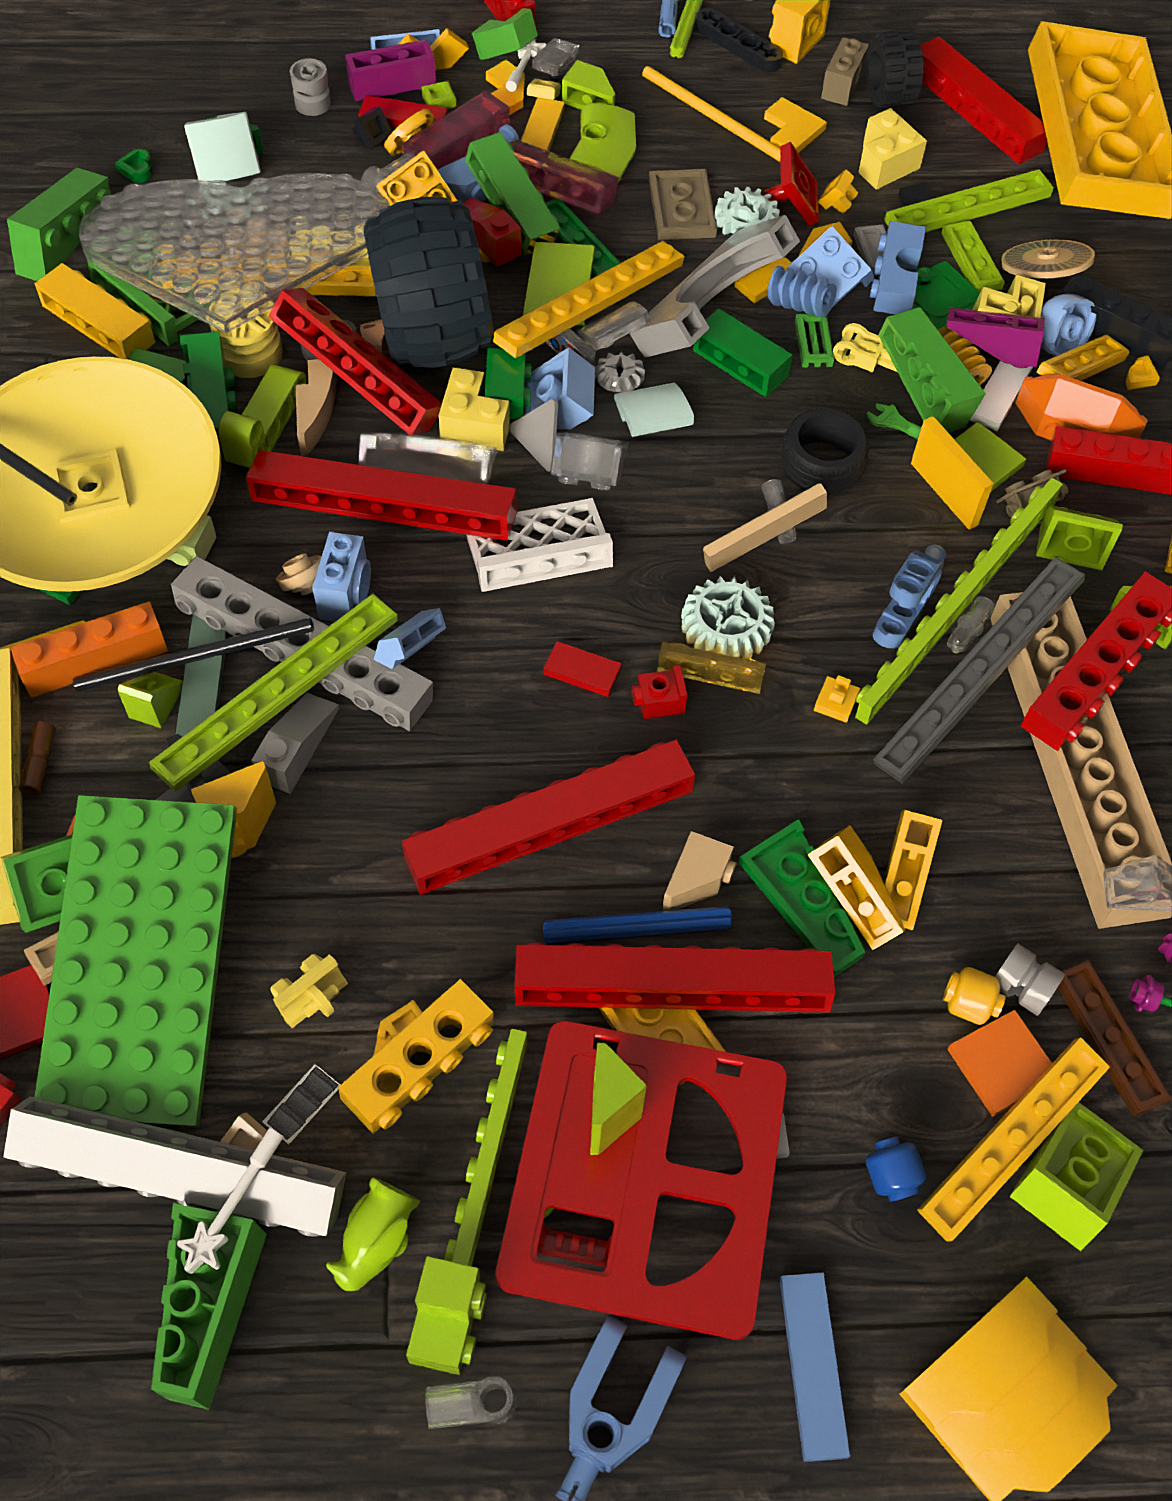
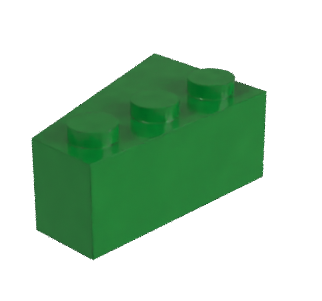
M219 331L180 335V344L186 360V364H183L184 375L187 376L188 389L207 410L219 440L220 450H222L219 438L220 421L225 412L238 410L236 393L231 391L230 388L236 386L233 367H227Z

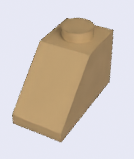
M691 831L665 892L662 911L678 910L718 895L722 882L729 884L737 864L731 861L734 847Z

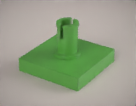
M73 834L0 857L21 928L25 933L60 921Z

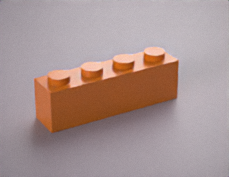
M150 601L10 647L19 676L31 698L73 684V678L142 661L168 652Z

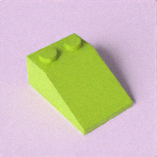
M1078 1102L1048 1135L1023 1172L1010 1197L1081 1251L1108 1224L1140 1159L1143 1149Z

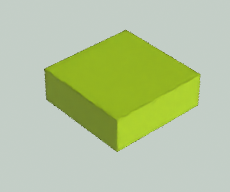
M448 81L421 87L426 105L447 109L456 107V98Z

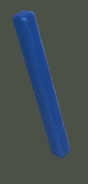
M723 906L553 919L543 922V937L545 942L553 943L729 929L732 925V913L729 907Z

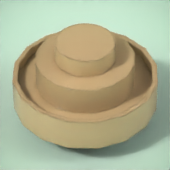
M304 553L285 562L282 565L284 571L276 578L281 590H291L293 593L300 592L301 595L313 592L312 586L321 556L308 557Z

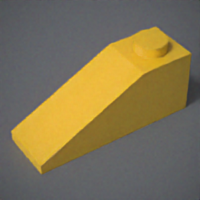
M902 810L891 849L884 885L904 928L913 930L942 820Z
M851 825L819 844L808 854L872 950L905 931L872 856Z

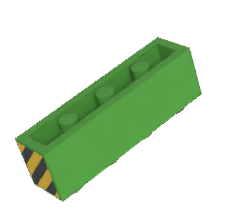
M501 132L470 142L465 163L491 205L504 209L521 227L522 255L526 256L533 253L535 242L554 243L560 229L558 220L547 208L541 192L536 190L529 179L526 168L521 166L516 158L511 144L506 142Z

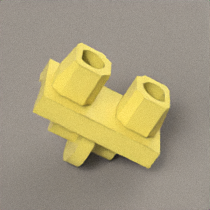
M312 954L302 962L300 969L304 974L294 983L288 978H281L271 986L270 990L274 996L273 1001L291 1028H294L306 1017H311L318 1010L327 1017L334 1013V1008L329 1001L340 993L339 991L348 983L340 972L336 960L330 954L324 959L316 954Z

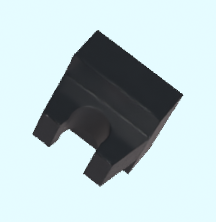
M373 107L354 121L356 126L352 128L356 138L363 140L366 148L375 147L392 133L381 107Z

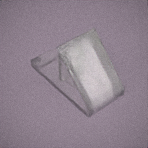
M1158 855L1109 868L1103 872L1107 908L1172 912V866Z

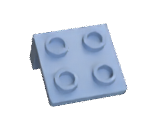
M833 226L787 267V269H794L796 274L799 271H804L806 279L810 274H816L817 282L820 277H827L828 287L832 283L836 286L833 306L860 282L867 287L875 279L870 267Z

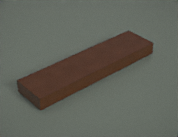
M1087 960L1062 970L1066 975L1057 988L1094 1051L1110 1066L1106 1072L1133 1118L1168 1103L1172 1099L1090 961Z

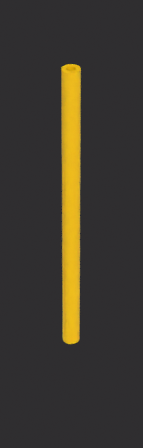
M649 66L644 68L643 77L780 162L779 147Z

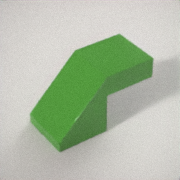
M525 8L505 22L488 20L472 32L479 59L481 60L520 50L538 36L531 9Z

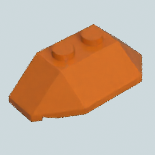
M1062 374L1042 375L1035 378L1032 376L1025 377L1015 402L1035 435L1050 441L1056 426L1140 438L1148 421L1145 416L1139 414L1137 409L1124 396Z

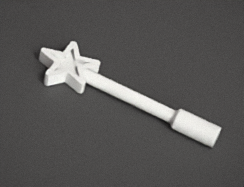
M533 39L522 49L517 50L518 57L522 59L506 83L508 91L513 92L516 90L522 79L521 74L530 57L538 58V53L547 51L546 43H536V40Z
M271 1128L268 1129L250 1157V1165L210 1228L208 1229L204 1222H199L193 1239L177 1242V1246L189 1252L184 1268L185 1271L192 1274L204 1262L216 1270L220 1268L216 1251L228 1241V1238L223 1234H219L259 1169L266 1166L283 1139L281 1134Z

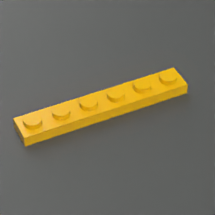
M1081 1037L1074 1039L917 1211L946 1242L953 1241L1110 1066Z

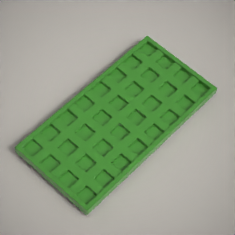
M78 795L35 1098L139 1123L199 1126L237 808L234 805Z

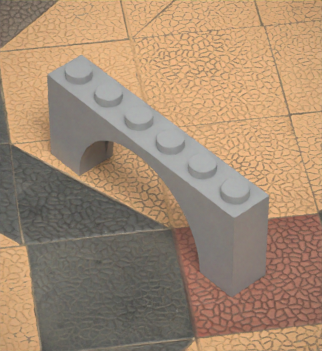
M783 215L737 230L629 330V334L643 357L692 346L709 329L699 310L710 299L746 274L768 263L782 259L800 240L787 216Z

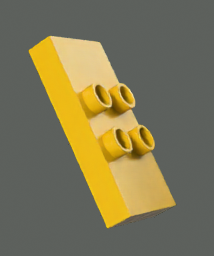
M1041 21L1028 48V54L1061 204L1171 219L1172 132L1146 37Z

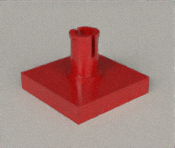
M790 141L780 146L781 183L766 189L765 193L771 195L770 201H777L778 204L790 199L807 225L811 226L819 222L818 181Z

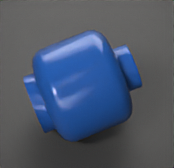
M898 1136L874 1143L876 1151L866 1157L865 1163L875 1192L881 1196H888L889 1202L920 1193L919 1186L926 1181L927 1176L916 1145L910 1142L900 1144Z

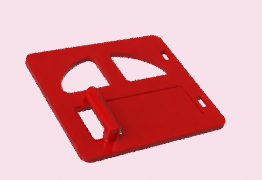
M561 1021L554 1024L549 1031L496 1267L498 1286L503 1291L511 1294L734 1340L746 1338L754 1327L787 1081L784 1067L775 1061L569 1021ZM600 1039L619 1043L616 1054L647 1085L641 1119L602 1153L590 1155L593 1085L597 1051L593 1047L594 1040ZM717 1062L741 1067L739 1077L716 1073ZM690 1081L706 1090L726 1113L735 1131L741 1152L742 1170L738 1174L729 1175L674 1164L666 1159L676 1091L681 1083ZM670 1195L725 1206L734 1213L735 1222L727 1239L705 1266L690 1277L671 1285L654 1286L648 1282L645 1272L656 1207L660 1196ZM548 1208H555L610 1219L614 1223L613 1234L606 1241L547 1229L544 1222L545 1212ZM536 1254L606 1267L603 1272H597L538 1259Z

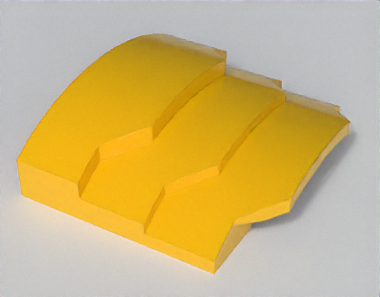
M1028 1277L1024 1278L983 1318L900 1393L901 1397L989 1501H1001L1014 1489L1049 1492L1111 1431L1107 1397L1118 1385L1086 1351L1087 1348L1056 1315L1058 1310Z

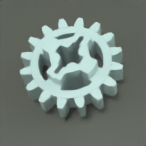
M736 187L734 188V194L726 191L724 192V198H718L715 209L716 226L723 227L724 235L734 234L737 230L779 217L777 201H770V194L762 196L761 189L751 192L750 187H746L745 191H740Z

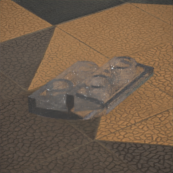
M631 301L576 331V334L588 349L593 347L597 351L611 346L615 340L627 334L637 332L643 325L651 322L643 306Z

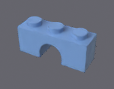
M890 221L887 234L881 233L878 251L883 252V255H877L874 274L879 275V279H873L870 297L875 298L873 311L898 314L912 309L919 273L904 269L917 270L926 227Z

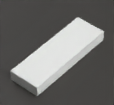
M1000 361L984 388L986 395L970 421L979 422L983 426L997 432L1017 398L1024 378L1030 375L1033 367L1017 368Z

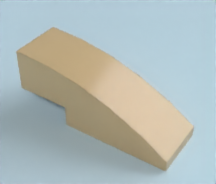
M319 359L308 360V384L296 385L297 436L301 456L308 455L318 443L328 425L336 399V373Z

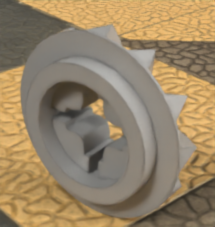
M622 351L619 355L608 353L606 358H599L598 365L595 367V378L598 384L612 392L632 391L642 384L645 377L642 361L636 360L634 354L624 356ZM617 368H623L621 377H618V373H616Z

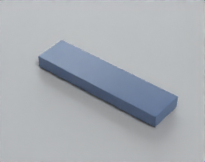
M824 1273L781 1276L780 1286L803 1462L848 1459L850 1453Z

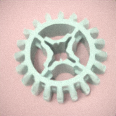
M720 576L716 584L707 579L704 587L696 585L693 594H688L681 614L683 619L681 628L683 633H686L687 644H694L696 653L706 651L707 661L713 656L719 657L718 659L721 664L726 658H731L733 663L736 664L740 656L749 661L753 653L760 654L763 646L769 643L771 632H773L775 625L773 607L769 606L768 596H761L760 587L750 589L748 580L743 584H739L735 576L730 582H725Z

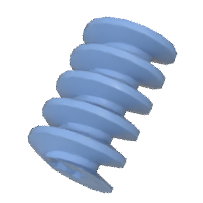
M777 266L769 281L767 295L770 302L775 306L782 305L786 309L793 308L797 312L804 311L806 314L825 317L833 306L836 286L832 283L828 287L827 277H820L817 282L816 274H810L806 279L804 271H799L796 274L794 269L788 268L785 272L783 266Z

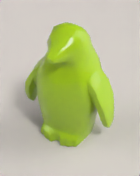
M375 1177L370 1180V1192L365 1194L355 1204L349 1215L348 1224L343 1236L341 1258L338 1261L326 1264V1267L334 1275V1279L341 1289L351 1292L358 1291L384 1270L395 1257L400 1256L405 1251L408 1244V1234L406 1233L410 1212L417 1208L420 1203L419 1199Z

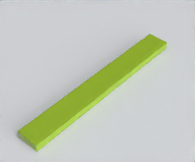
M372 593L149 762L151 770L174 792H177L397 622V613Z

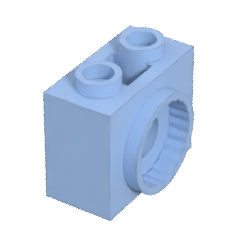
M329 532L312 586L320 620L335 622L367 598L371 566L370 561L366 559L362 536Z

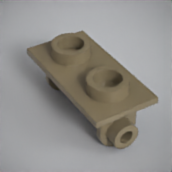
M1051 469L1032 477L1034 482L1025 485L1023 480L1005 488L1007 494L996 502L998 504L1006 500L1008 504L1006 512L1009 517H1012L1019 507L1025 509L1028 506V499L1036 487L1040 486L1043 488L1051 478L1060 482L1059 476L1066 473V470L1064 469L1055 474H1052ZM1062 483L1063 486L1057 501L1063 500L1065 495L1068 494V488L1065 483Z

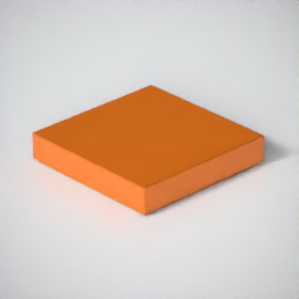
M1015 1010L955 1041L947 1048L992 1117L1012 1107L1052 1064Z

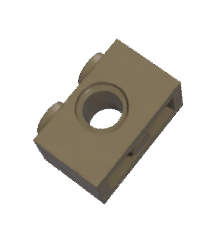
M842 38L826 69L821 99L845 106L848 105L864 73L869 44L859 42L856 39Z

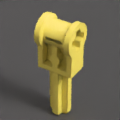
M851 323L845 326L842 331V340L833 349V355L838 362L845 365H855L870 372H873L878 364L897 372L879 335L868 332L860 324ZM854 333H857L855 339L853 340V339H852L853 334H854ZM848 349H850L851 351L849 355L846 356Z

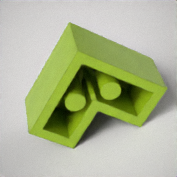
M426 1257L415 1299L418 1312L406 1354L409 1363L460 1375L463 1363L471 1364L476 1337L470 1336L474 1318L482 1319L487 1299V1293H485L486 1284L480 1281L479 1268Z

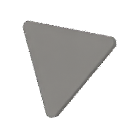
M550 399L509 425L510 432L548 472L555 469L556 447L563 437L562 433H557L558 401L556 399Z

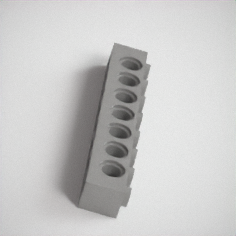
M198 556L171 583L175 605L182 612L188 615L194 614L205 620L211 628L215 630L222 629L234 637L311 618L314 624L313 632L255 646L256 649L262 651L266 657L275 662L284 661L329 627ZM367 646L363 647L319 681L329 692L334 694L340 693L351 699L359 708L371 710L382 716L390 725L401 726L408 731H411L433 701V682L401 664L392 670L373 660L376 651ZM385 692H394L393 694H384Z

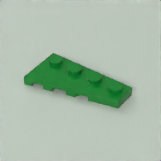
M798 819L741 855L739 864L808 948L819 951H832L835 977L862 959L865 950L845 910L840 908L833 891L808 856L814 848L809 846L803 834L804 828Z

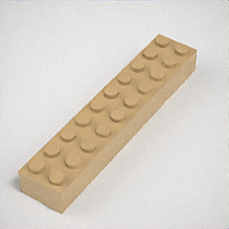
M1023 592L999 596L990 618L992 625L1002 617ZM1071 596L1007 667L1024 717L1030 706L1087 640ZM1107 693L1101 698L1105 703L1092 720L1086 716L1081 722L1085 725V728L1073 743L1066 740L1062 747L1056 751L1031 734L1098 929L1172 917V862Z

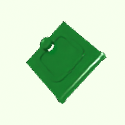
M944 261L930 268L920 267L916 270L919 274L912 309L920 307L937 330L947 325L949 308L973 309L980 292L948 262ZM921 281L930 282L927 285H920Z

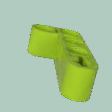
M273 364L267 370L243 414L230 411L225 412L219 425V438L224 458L227 462L250 468L259 450L271 452L296 407V385L306 384L305 373Z

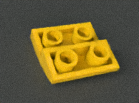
M424 150L376 185L389 206L400 201L421 197L447 198L449 202L458 201Z

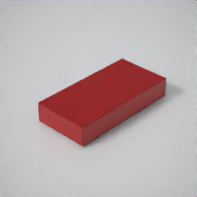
M557 641L544 666V675L609 697L621 672L622 663Z

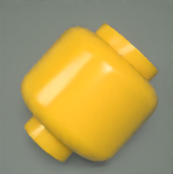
M966 967L960 973L955 971L952 973L944 992L943 1001L948 1002V1011L952 1015L982 1025L988 1021L990 1016L998 1018L1006 996L999 993L1000 981L996 977L974 968Z

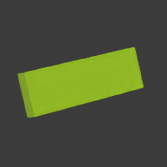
M971 220L944 225L941 234L966 280L979 292H981L983 287L996 291L1002 290L1004 280Z

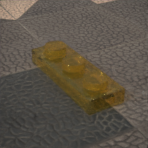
M662 642L657 672L673 670V666L680 665L683 678L760 694L766 663L757 662L752 658L724 655L714 650L705 651L691 648L681 643Z

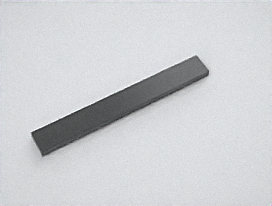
M1055 557L873 759L874 764L903 784L1085 581V574Z

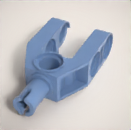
M936 544L930 545L924 553L917 550L912 552L894 577L889 591L893 599L877 621L872 635L879 645L895 649L899 648L907 638L942 575L946 552L941 546ZM884 630L892 631V632H894L895 634H892V633H889V632L887 633V632L884 631Z
M611 1315L607 1316L571 1389L569 1451L572 1452V1456L575 1458L560 1489L556 1493V1496L562 1501H568L575 1485L578 1486V1489L572 1501H585L599 1471L611 1472L649 1441L687 1359L686 1355L667 1346L630 1425H624L611 1414L593 1408L591 1403L605 1371H608L617 1346L628 1327V1324ZM595 1426L607 1428L612 1435L611 1444L606 1448L594 1447L589 1442L587 1436L591 1428Z

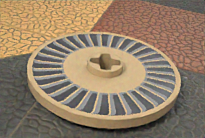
M1039 240L1023 243L1008 249L1002 255L1001 265L1005 271L1013 275L1027 278H1058L1077 274L1088 269L1094 263L1095 252L1091 247L1080 242Z

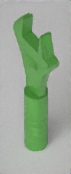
M877 403L876 409L882 412L878 417L869 411L866 413V417L871 425L897 429L918 440L921 426L907 421L899 414L893 404L887 406Z

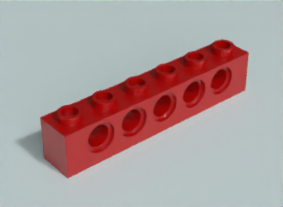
M304 288L284 289L281 291L268 316L271 320L410 436L431 430L442 406L439 400Z
M1145 571L1030 706L1021 727L1056 751L1062 747L1066 740L1073 743L1085 728V725L1081 723L1087 716L1092 720L1104 705L1105 701L1101 699L1104 694L1107 693L1112 696L1124 680L1120 676L1123 671L1126 670L1131 673L1140 662L1143 655L1139 652L1144 647L1149 651L1161 635V632L1158 631L1161 625L1165 628L1171 625L1172 588Z

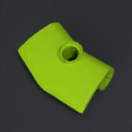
M599 103L587 104L581 109L580 113L581 139L566 163V170L574 179L586 180L593 169H596L618 183L636 152L635 114L618 106Z

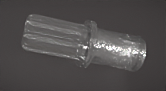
M772 479L762 485L761 489L768 507L767 512L787 501L781 480ZM795 527L777 536L781 544L791 543L796 540Z
M987 597L976 598L969 611L959 617L957 628L947 640V646L952 649L953 653L965 652L973 639L983 633L984 624L995 608L994 603Z

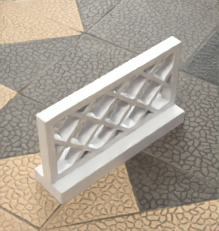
M593 498L517 512L513 525L520 524L525 527L520 533L511 530L509 539L512 542L507 547L496 544L495 542L498 539H484L479 536L466 534L482 592L613 567V541L610 534L605 532ZM589 512V516L584 521L572 516L574 513ZM547 518L557 520L552 527L540 523L542 519ZM565 524L577 528L572 535L560 531ZM533 530L545 534L540 541L527 536ZM585 532H588V533H590V534L595 535V536L580 538ZM553 538L563 541L559 543L548 544ZM520 544L530 547L515 551ZM488 550L496 553V555L482 557Z

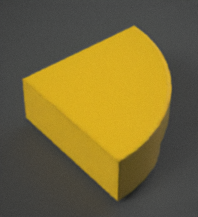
M1148 355L1138 358L1130 367L1126 376V387L1128 390L1157 385L1160 377Z

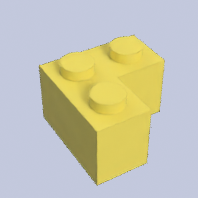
M891 108L868 118L858 173L875 189L881 188L920 169L927 140Z
M1016 275L1007 294L983 287L972 310L1041 318L1046 283Z
M453 367L439 412L441 441L504 451L510 425L509 401L485 397L484 372Z

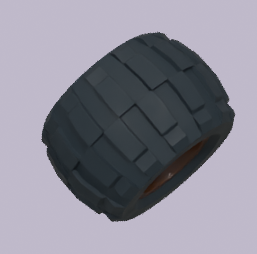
M421 197L397 202L380 210L379 216L368 218L363 227L364 237L391 358L399 365L411 363L413 367L435 368L459 363L477 355L479 349L490 347L494 338L492 316L469 208L460 200L449 202L447 198Z

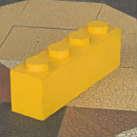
M61 263L34 283L44 308L121 359H129L135 348L147 350L156 343L152 332L153 325L145 314L137 313L122 299H116L107 293L101 285H95L87 280L78 270H72Z

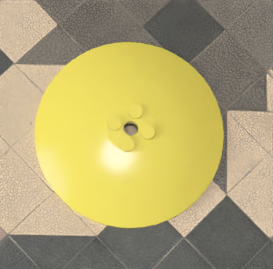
M80 357L60 360L26 371L0 386V443L76 493L77 500L73 505L68 506L0 460V577L19 585L47 591L91 590L107 587L138 576L157 566L183 546L207 516L214 502L221 475L219 440L213 422L199 399L185 385L159 369L136 361L114 357ZM88 483L98 484L90 492L81 491Z

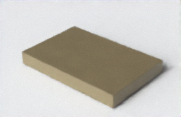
M706 169L649 171V185L658 240L716 238L717 227Z

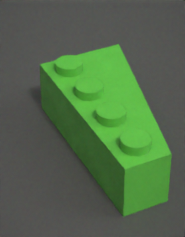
M920 307L887 317L880 330L879 337L922 420L924 421L933 416L948 433L966 428L986 395L984 390Z
M173 1203L171 1218L174 1220L172 1240L168 1242L167 1285H163L161 1301L164 1305L162 1327L158 1328L151 1390L169 1401L210 1410L267 1234L254 1220L230 1215L219 1234H223L228 1238V1241L216 1251L220 1268L216 1270L204 1262L196 1271L190 1274L184 1270L189 1252L177 1246V1242L193 1239L199 1222H204L209 1229L219 1212Z

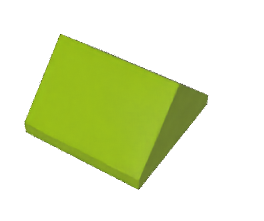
M597 1043L590 1155L602 1153L641 1119L647 1085L606 1043Z

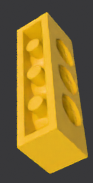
M461 979L458 980L338 1087L340 1099L372 1134L381 1127L384 1130L388 1129L402 1115L401 1108L412 1098L414 1101L423 1098L432 1088L433 1083L431 1081L442 1071L446 1074L451 1072L462 1061V1053L472 1044L477 1047L490 1036L493 1031L491 1027L493 1026L494 1012ZM447 1025H454L461 1030L453 1038H446L439 1033ZM416 1052H425L431 1057L424 1065H415L409 1061L410 1057ZM386 1079H395L401 1084L398 1090L393 1093H384L378 1087Z

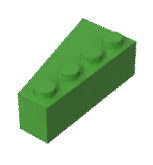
M75 168L7 219L15 274L38 281L61 263L64 264L111 205L108 177Z

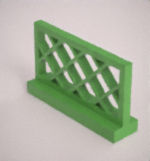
M149 235L140 238L104 259L97 253L88 257L87 262L92 283L101 285L107 293L116 299H122L137 313L145 314L153 325V334L168 346L178 341V331L209 314L214 303L224 297L221 293L163 292L162 285H154V280H162L163 270H156L157 265H163L164 261L180 260ZM146 248L154 252L153 255H137ZM119 263L129 264V269H117L113 266ZM149 264L151 265V269H135V265ZM139 277L149 279L148 285L134 284L132 280L139 279ZM152 294L168 295L167 301L153 300L151 298ZM174 295L190 296L189 302L173 301ZM196 296L211 298L207 302H195ZM171 310L188 311L178 319L171 315Z

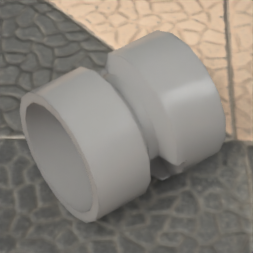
M311 58L295 62L290 68V77L296 109L301 114L307 116L325 113L331 106L325 64Z
M1017 943L995 977L1000 981L1001 993L1008 997L1017 995L1019 997V1004L1038 1016L1066 974L1048 962L1043 964L1037 963V956Z

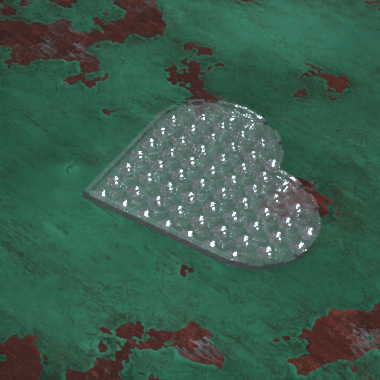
M301 173L268 179L256 178L251 181V184L240 189L226 184L223 180H166L143 185L130 184L121 192L102 197L101 202L95 205V208L88 212L81 221L79 238L85 256L98 268L228 333L273 308L282 290L307 289L368 255L363 227L368 218L379 216V211L389 207L390 204L386 197L374 188L372 184L353 179L349 174Z

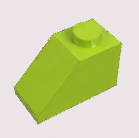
M577 60L562 79V102H565L566 105L582 109L590 103L615 106V92L602 68Z

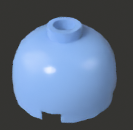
M1070 293L1054 296L1047 301L1041 311V318H1045L1041 348L1052 355L1058 356L1087 343L1096 322V314L1091 312V306H1094V303L1086 298Z

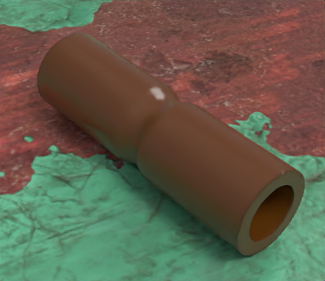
M36 722L33 726L27 751L28 757L25 760L19 785V791L23 794L37 796L42 793L48 767L47 760L51 754L56 727L50 723Z

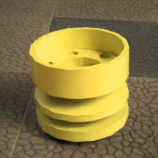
M235 292L225 295L216 301L209 311L208 321L211 332L219 331L227 367H233L235 376L240 378H256L265 375L271 365L279 364L283 353L278 325L268 317L273 304L263 295L254 292Z

